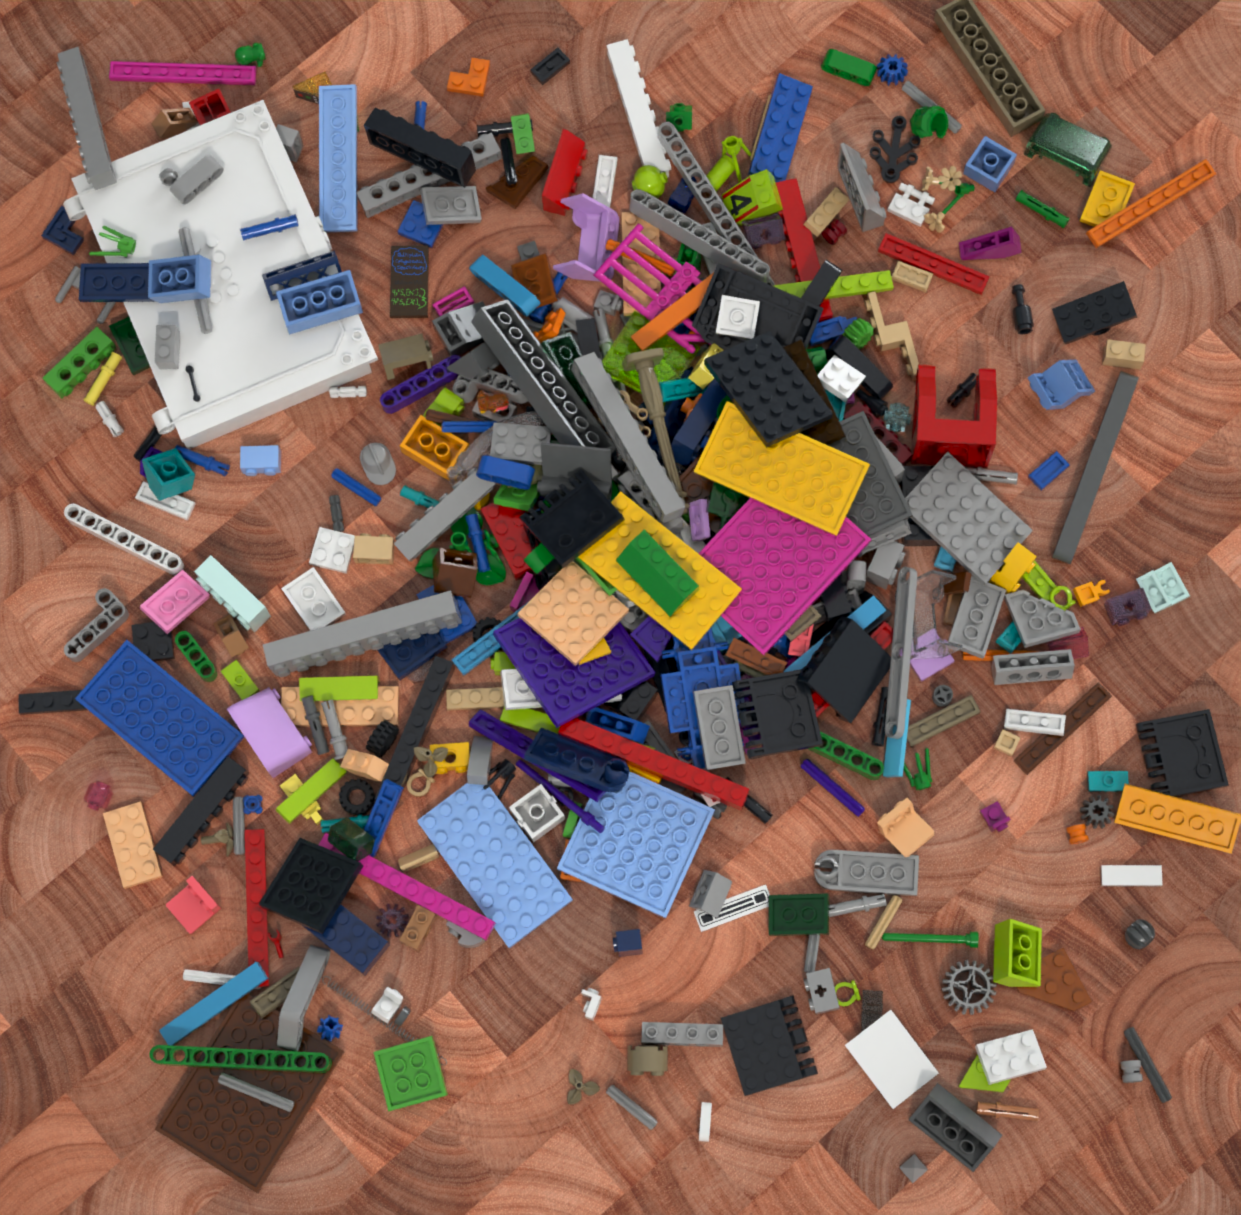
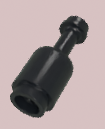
M1018 284L1012 287V294L1015 295L1017 306L1012 310L1015 330H1017L1018 334L1023 335L1033 331L1034 323L1030 306L1024 304L1023 293L1025 288L1023 285Z

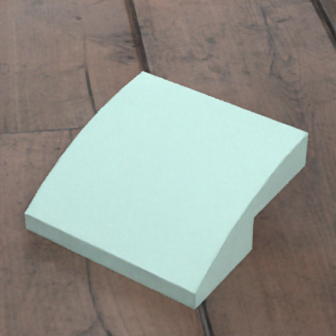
M1172 562L1136 579L1154 613L1190 597Z

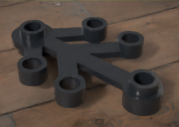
M896 116L892 120L891 127L894 130L891 147L884 139L883 131L875 130L872 136L873 141L878 143L889 157L888 164L882 158L880 148L872 147L870 149L869 155L881 167L882 179L887 183L896 182L900 177V172L910 165H915L918 160L917 154L912 152L907 155L906 160L896 165L898 158L913 148H918L921 143V139L918 136H912L907 144L899 148L901 132L906 129L907 121L903 116ZM896 121H902L903 123L897 124ZM879 134L881 138H876L875 135ZM916 140L918 141V143L913 144L912 141ZM877 151L879 154L873 155L872 152ZM914 157L915 160L910 161L909 158ZM892 171L894 174L889 175L887 172Z

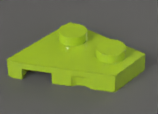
M977 1054L958 1087L1003 1093L1011 1079L989 1085Z

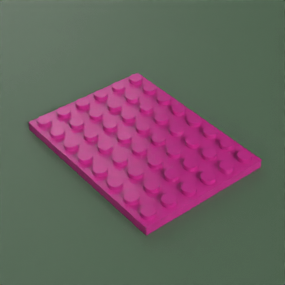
M750 498L698 554L742 588V591L721 617L764 656L872 540L847 517L838 535L835 536Z

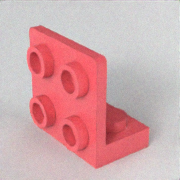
M193 876L186 880L189 885L166 904V907L190 934L194 933L221 909Z

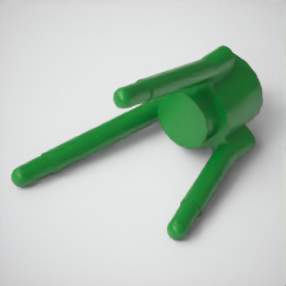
M929 748L925 749L926 772H923L919 753H915L919 773L914 774V779L904 763L903 770L910 781L911 787L915 786L916 791L931 787Z

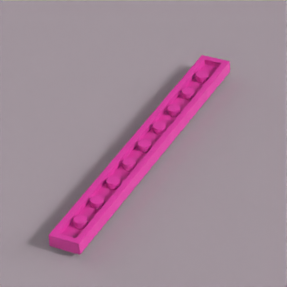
M327 833L324 834L319 843V846L361 862L363 868L359 874L485 941L496 924L491 919Z

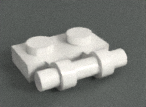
M901 183L899 190L905 193L903 196L896 193L887 211L921 227L925 219L924 215L929 213L930 210L924 205L925 203L933 205L935 198L929 196V193L925 191L921 192L914 189L913 185ZM910 195L920 199L919 202L916 203L910 200Z

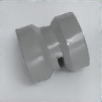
M1141 1060L1120 1062L1121 1069L1124 1072L1122 1076L1123 1083L1143 1081L1142 1074L1140 1073Z

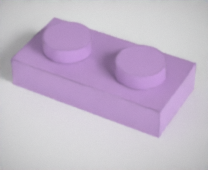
M699 499L689 503L692 541L699 542L710 538L709 516L706 512L707 499Z

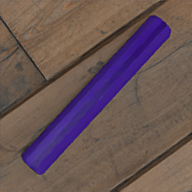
M809 759L802 762L801 768L858 817L864 812L865 808Z

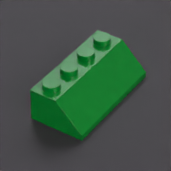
M645 530L636 536L616 559V562L669 617L699 591V585Z

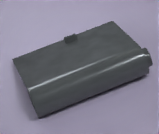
M541 443L543 477L537 484V492L540 493L541 497H545L554 489L564 497L565 495L560 490L559 485L563 484L569 491H572L574 486L569 483L568 478L572 476L581 484L574 475V473L581 469L611 502V449Z

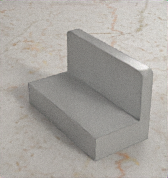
M704 870L689 907L704 911L718 918L732 881L716 872Z

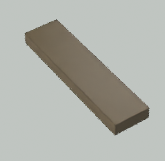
M972 695L908 726L907 742L910 747H913L980 714L981 711Z

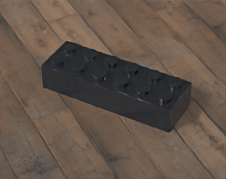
M375 107L364 123L369 144L464 188L476 171L472 151L468 147H461L448 138L439 137L433 131L428 132L418 124H411L399 116L395 117L387 110H380Z

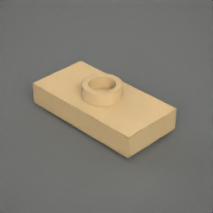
M900 261L897 262L892 274V280L923 292H927L933 277V273Z

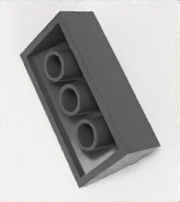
M938 1083L909 1118L910 1122L972 1172L976 1170L1002 1137L1001 1133Z

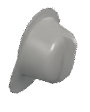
M370 443L362 449L360 461L368 479L376 485H385L391 482L395 477L396 467L387 447L381 443Z

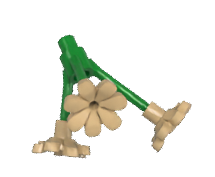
M927 166L926 179L922 180L923 186L921 191L928 190L931 184H941L940 187L942 189L949 188V191H954L957 195L942 212H939L937 215L933 212L924 215V220L927 224H930L929 229L931 231L936 229L938 233H941L945 228L942 224L945 214L964 194H968L975 189L973 184L961 183L959 178L962 177L961 171L956 172L955 166H951L950 170L943 168L941 172L944 176H939L938 178L933 177V170Z

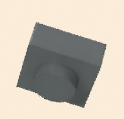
M535 241L517 246L521 261L539 256Z

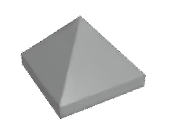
M915 1154L899 1167L912 1183L928 1170Z

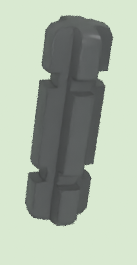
M332 495L329 497V503L331 505L334 531L342 532L344 531V524L342 522L341 506L339 505L340 498L338 495Z

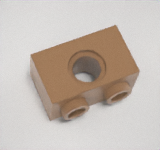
M417 905L399 939L401 944L420 952L437 919V915Z

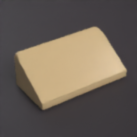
M431 844L398 859L402 872L405 873L439 858V854L434 844Z

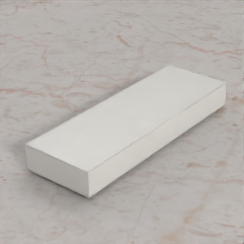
M599 155L593 199L610 208L618 157Z
M144 481L135 497L140 502L187 521L196 505L194 501L179 495L159 501L149 488L148 483Z
M1006 709L1004 729L1064 736L1066 715Z
M1101 865V886L1163 885L1162 865Z

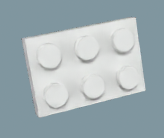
M314 567L281 588L310 631L329 626L346 615Z
M1033 1029L975 1046L989 1085L1047 1068Z

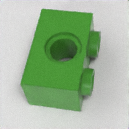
M529 113L511 116L516 154L534 152L535 148Z

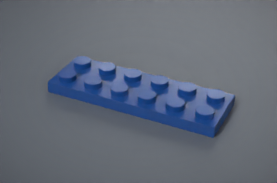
M781 73L777 75L748 175H753L767 169L774 176L775 182L786 180L813 86Z

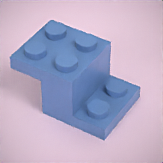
M1059 360L1043 373H1034L1028 377L1031 389L1037 393L1040 398V404L1046 410L1064 409L1079 397L1090 396L1095 392L1077 360Z

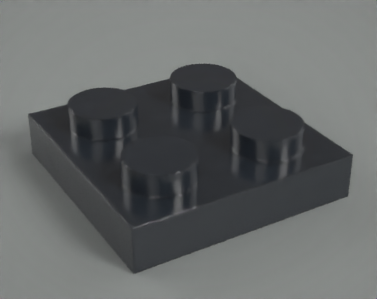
M155 622L132 625L133 645L152 661L175 659L172 631L166 634Z

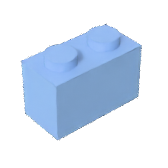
M279 445L240 446V469L242 473L247 476H256L260 473L273 476L276 473H281V450Z

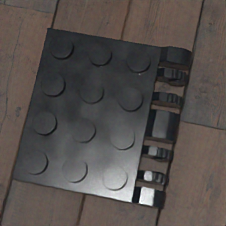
M581 469L574 473L581 484L572 476L568 478L569 483L574 486L572 491H569L565 485L561 484L559 488L564 493V497L556 489L544 497L551 506L550 508L543 501L540 500L538 502V506L544 513L539 516L534 509L530 508L528 510L535 520H532L526 512L519 517L522 523L533 533L562 568L566 567L625 520L623 515Z
M802 669L732 682L733 691H740L734 694L736 699L751 696L752 702L737 705L738 710L753 708L751 711L739 713L741 727L748 728L757 725V728L743 731V736L749 737L759 734L760 740L745 743L746 748H754L747 751L748 759H757L823 745L810 687L805 682L797 680Z
M1210 709L1136 724L1137 732L1153 729L1152 732L1143 733L1138 736L1140 740L1155 737L1156 743L1141 747L1143 752L1158 750V752L1143 755L1146 769L1162 766V770L1148 773L1149 778L1164 775L1165 781L1153 783L1151 789L1155 790L1165 787L1167 789L1155 792L1176 797L1223 788L1229 785Z
M794 996L782 998L721 1018L744 1096L818 1074L816 1066L800 1070V1067L814 1063V1058H807L800 1062L796 1058V1055L804 1054L811 1050L810 1046L796 1050L793 1048V1046L808 1042L804 1028L790 1032L787 1029L802 1024V1020L795 1019L788 1023H785L784 1016L798 1012L797 1007L784 1011L781 1010L796 1004Z

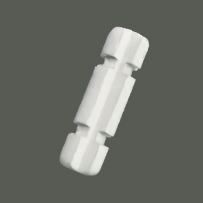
M355 386L340 387V389L331 387L329 394L331 398H338V396L341 398L356 397L357 395L365 397L367 396V388L365 386H358V388Z

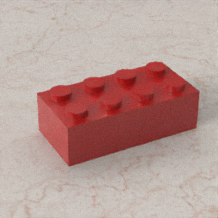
M494 502L481 508L482 516L490 532L495 537L515 580L523 578L526 572L533 573L534 571L523 561L532 552L525 528L519 518L525 511L497 505Z

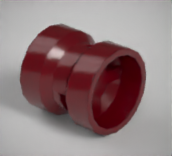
M834 219L830 226L826 227L821 234L829 244L835 245L838 242V238L847 233V229L842 222Z

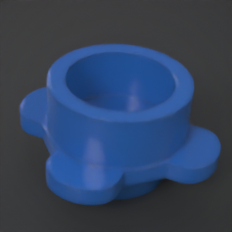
M246 795L243 798L245 806L243 812L247 815L250 813H262V796Z

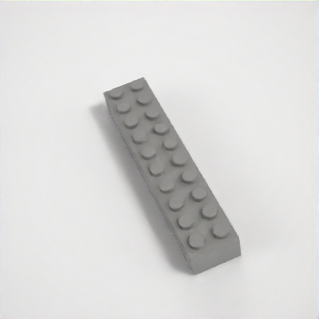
M450 590L263 644V649L269 669L276 677H286L290 675V672H303L315 665L324 666L329 661H341L346 659V656L362 655L370 649L379 650L383 648V645L389 643L397 645L405 639L413 640L420 638L421 634H435L443 628L452 629L461 624L462 619L458 603Z

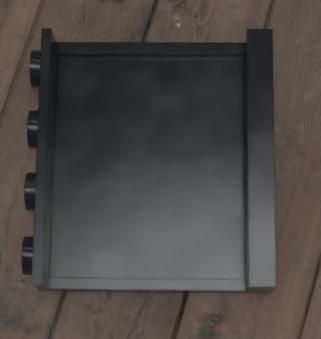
M841 616L835 622L830 633L824 638L818 650L813 653L810 661L803 667L797 680L805 682L837 712L836 716L840 720L852 723L889 671L891 656L853 619Z

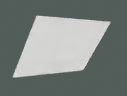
M889 1010L845 1045L892 1109L939 1074L892 1010Z

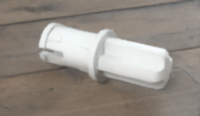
M104 401L97 403L96 409L103 419V424H106L113 437L121 435L124 430L119 425L116 415L112 414Z

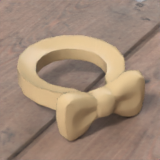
M419 768L418 773L413 774L407 781L408 791L416 797L424 796L429 792L431 783H434L435 780L432 777H427L424 770ZM424 776L427 779L426 788L422 792L413 791L411 787L412 781L415 778Z

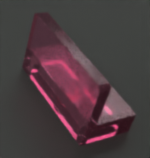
M1080 627L1081 630L1078 634L1046 642L1049 651L1071 649L1073 659L1088 657V636L1084 628Z

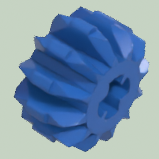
M888 53L887 57H882L880 63L877 64V76L881 77V82L887 81L888 86L891 82L897 85L898 81L903 82L904 76H907L908 64L904 62L903 57L898 59L897 54L891 57Z

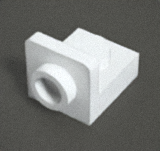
M386 987L383 996L373 1007L371 1013L388 1024L401 1007L403 996L397 990Z
M582 989L581 994L591 998V1001H587L583 1012L586 1013L585 1018L594 1021L602 997L594 989Z

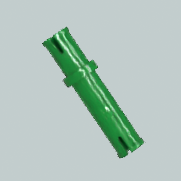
M1023 190L1016 197V201L1044 216L1045 220L1056 223L1063 229L1070 220L1069 217L1056 211L1055 207L1047 206Z

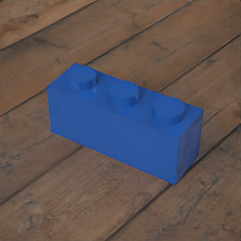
M597 707L588 712L585 720L587 723L640 744H644L650 727L640 721Z

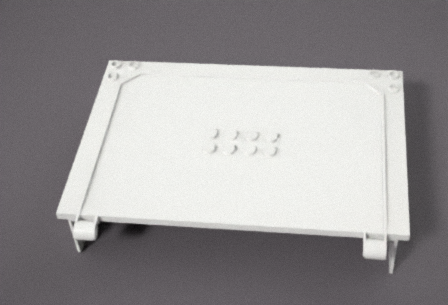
M264 100L113 161L112 166L117 181L115 184L95 190L92 183L88 184L85 173L71 178L78 195L67 199L63 203L69 220H79L87 215L102 252H121L120 249H117L118 242L102 237L99 233L102 232L117 238L120 237L104 230L102 226H107L136 240L135 251L132 255L128 254V257L104 256L107 263H149V260L182 257L184 254L178 231L183 227L190 229L195 255H201L211 260L210 298H205L212 325V332L208 334L201 332L194 300L169 303L123 302L167 407L152 414L159 434H167L176 427L181 441L184 442L187 449H192L325 393L331 387H339L372 373L369 364L377 361L378 357L358 314L289 335L278 299L270 300L262 274L331 252L332 247L319 216L315 217ZM211 155L224 168L223 173L189 203L182 204L170 191L171 186L162 184L159 174L164 169L170 168L178 173V177H176L178 180L201 159ZM296 214L298 227L288 228L280 233L273 232L244 241L242 239L241 228L270 222L278 217L280 219ZM336 265L328 266L325 273L329 275L338 273ZM315 271L310 272L306 279L310 281L317 280L320 274ZM296 277L292 278L288 285L292 287L297 286L302 280ZM278 283L271 285L272 294L282 290L283 286ZM156 325H176L180 331L179 369H159L156 365ZM189 365L194 368L193 377L197 393L201 397L198 402L193 400L194 393L190 377L185 370Z

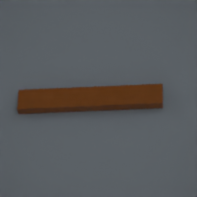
M1098 682L1063 714L1066 715L1064 736L1041 734L1014 759V762L1028 775L1102 707L1112 695Z

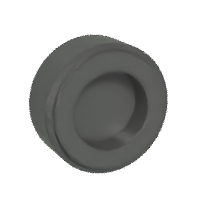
M404 1006L394 1023L402 1026L411 1009Z

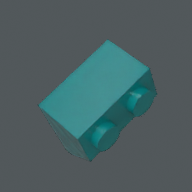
M176 448L142 460L149 488L159 501L192 490L195 473Z

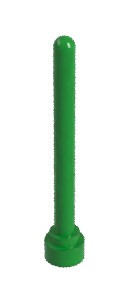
M978 932L966 933V935L883 933L881 937L884 941L966 943V946H970V948H978L979 943Z

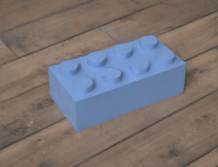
M350 270L276 292L289 335L363 313Z

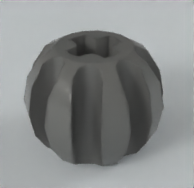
M1143 919L1136 920L1125 931L1126 941L1135 949L1145 948L1155 938V929L1152 924Z

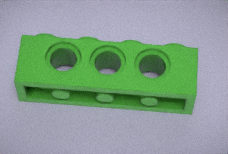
M96 327L42 379L62 399L64 396L70 395L73 388L78 383H82L92 370H96L100 366L101 361L114 352L116 346L105 333ZM98 348L96 353H90L93 349ZM84 361L82 366L77 367L79 362ZM71 374L69 379L63 380L65 375Z

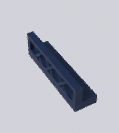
M335 250L262 274L270 300L278 299L277 294H272L271 285L278 283L283 286L282 290L290 288L292 286L288 284L295 277L302 280L300 284H304V282H310L306 278L313 271L320 274L318 279L322 278V276H331L325 273L328 266L334 264L338 273H341L342 270Z

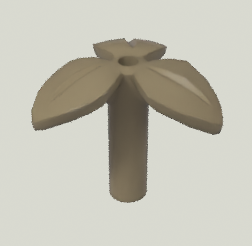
M424 747L414 748V754L419 761H428L423 767L427 777H432L436 774L438 768L434 761L442 762L448 754L447 748H437L433 754L431 750Z
M227 822L226 829L217 831L213 836L201 837V844L225 843L227 845L226 856L228 857L234 846V841L231 839L233 837L232 827Z
M575 1069L569 1071V1083L575 1086L576 1089L568 1092V1104L578 1103L582 1098V1091L586 1095L591 1096L600 1090L598 1084L593 1081H588L583 1085V1076L579 1071Z

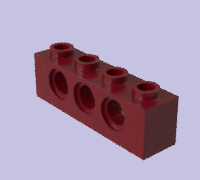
M858 401L844 414L843 420L864 411L874 434L882 435L883 438L880 441L886 448L893 447L896 449V452L892 454L902 466H905L912 458L911 449L906 444H902L893 431H888L884 427V422L878 417L875 418L866 404L862 405Z

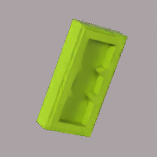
M237 660L221 670V673L242 700L260 691Z

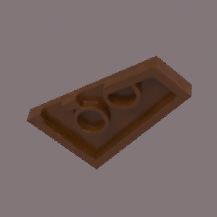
M533 155L515 168L516 184L508 185L504 175L499 178L500 181L493 186L489 185L485 189L489 194L516 209L548 170L549 166Z

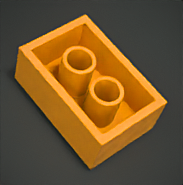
M422 415L419 416L400 444L403 454L448 481L452 479L470 452L469 443L450 432H442L439 425L426 420Z

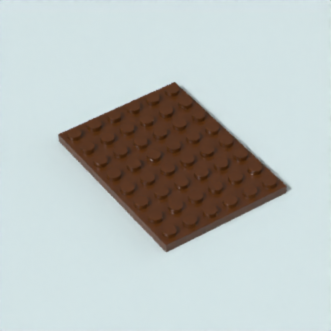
M249 993L233 1003L206 1046L212 1048L290 1051L277 1047L280 1012L275 1009L261 1019L250 1005V1001L255 997ZM303 1026L302 1041L298 1052L326 1054L332 1061L329 1071L325 1073L193 1067L155 1130L249 1189L259 1193L345 1052L325 1039H321L320 1036ZM204 1052L201 1054L197 1062H202L205 1059ZM219 1053L216 1061L217 1063H222L225 1060V1054ZM239 1054L237 1056V1064L244 1063L245 1055ZM259 1055L256 1059L257 1065H262L266 1061L265 1055ZM285 1056L277 1058L276 1064L278 1066L285 1064ZM298 1058L297 1066L303 1067L306 1064V1058ZM318 1059L317 1067H325L326 1059ZM221 1073H225L293 1101L294 1107L291 1112H288L222 1085L218 1082Z

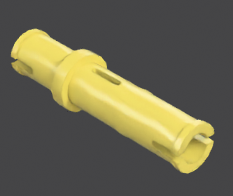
M112 352L106 364L100 368V374L83 399L86 403L94 406L110 377L114 376V371L122 360V357L117 353Z

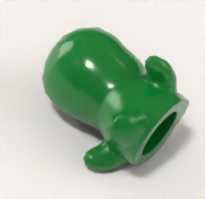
M261 42L253 43L252 46L238 47L235 51L236 61L240 65H248L257 61V66L261 67L263 61L266 60Z

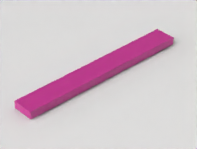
M111 61L109 79L110 81L255 85L257 68L256 66Z

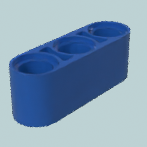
M484 455L481 456L476 476L486 481L527 490L530 489L535 469L529 465Z

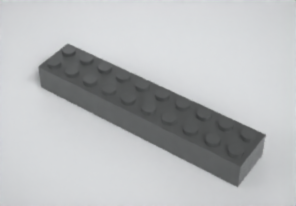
M509 300L481 307L471 323L557 441L564 445L611 449L612 454L617 447Z

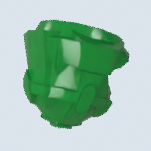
M924 106L916 109L910 119L912 133L919 138L931 137L933 135L932 132H936L938 138H943L948 129V117L945 109L940 106Z

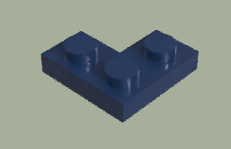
M62 205L41 235L43 239L72 255L76 253L84 241L82 237L70 231L75 221L69 220L67 212Z

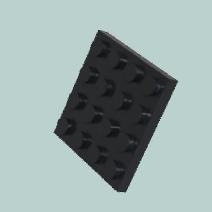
M299 838L259 905L263 909L323 934L362 870L363 865L361 862Z

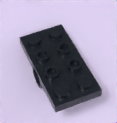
M1124 281L1052 309L1065 345L1090 335L1098 336L1104 334L1113 326L1137 318Z

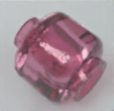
M100 781L89 784L83 798L88 803L87 807L98 811L99 808H107L113 795L112 790H110L111 786Z

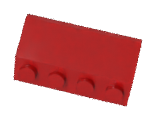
M566 129L562 130L542 193L543 210L565 216L567 210H570V207L561 203V199L571 197L572 193L575 194L578 184L576 179L581 176L583 166H581L582 160L585 161L588 154L585 142Z

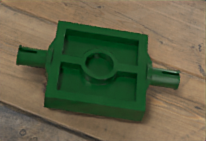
M712 481L706 512L721 518L719 526L721 530L750 498Z

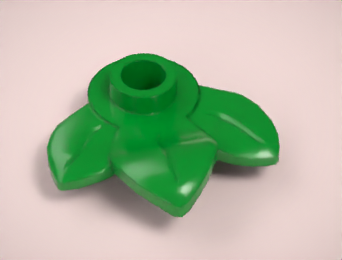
M483 529L485 534L483 541L486 549L490 551L493 557H496L499 563H502L495 548L499 547L492 533L489 534L486 529Z

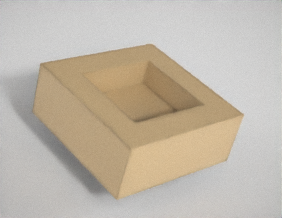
M1002 730L994 749L1012 756L1020 737Z

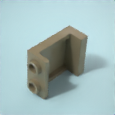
M423 334L378 345L387 380L395 378L393 372L395 368L426 361L428 369L432 368L430 363L434 361L429 342L424 340Z

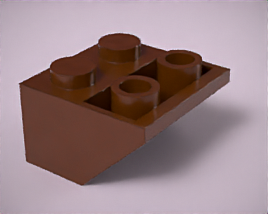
M439 548L433 559L434 592L443 593L451 590L455 596L471 598L478 570L477 553Z

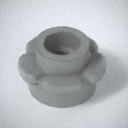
M170 168L164 169L159 174L162 184L166 186H171L177 180L176 177H178V173Z

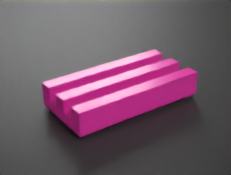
M464 286L432 305L440 317L443 315L442 313L449 309L453 311L472 305L474 300ZM463 293H465V295H464L463 297H461V298H459V299H457V300L451 302V303L448 304L447 306H445V307L439 309L440 306H442V305L448 303L449 301H451V300L455 299L456 297H458V296L462 295Z

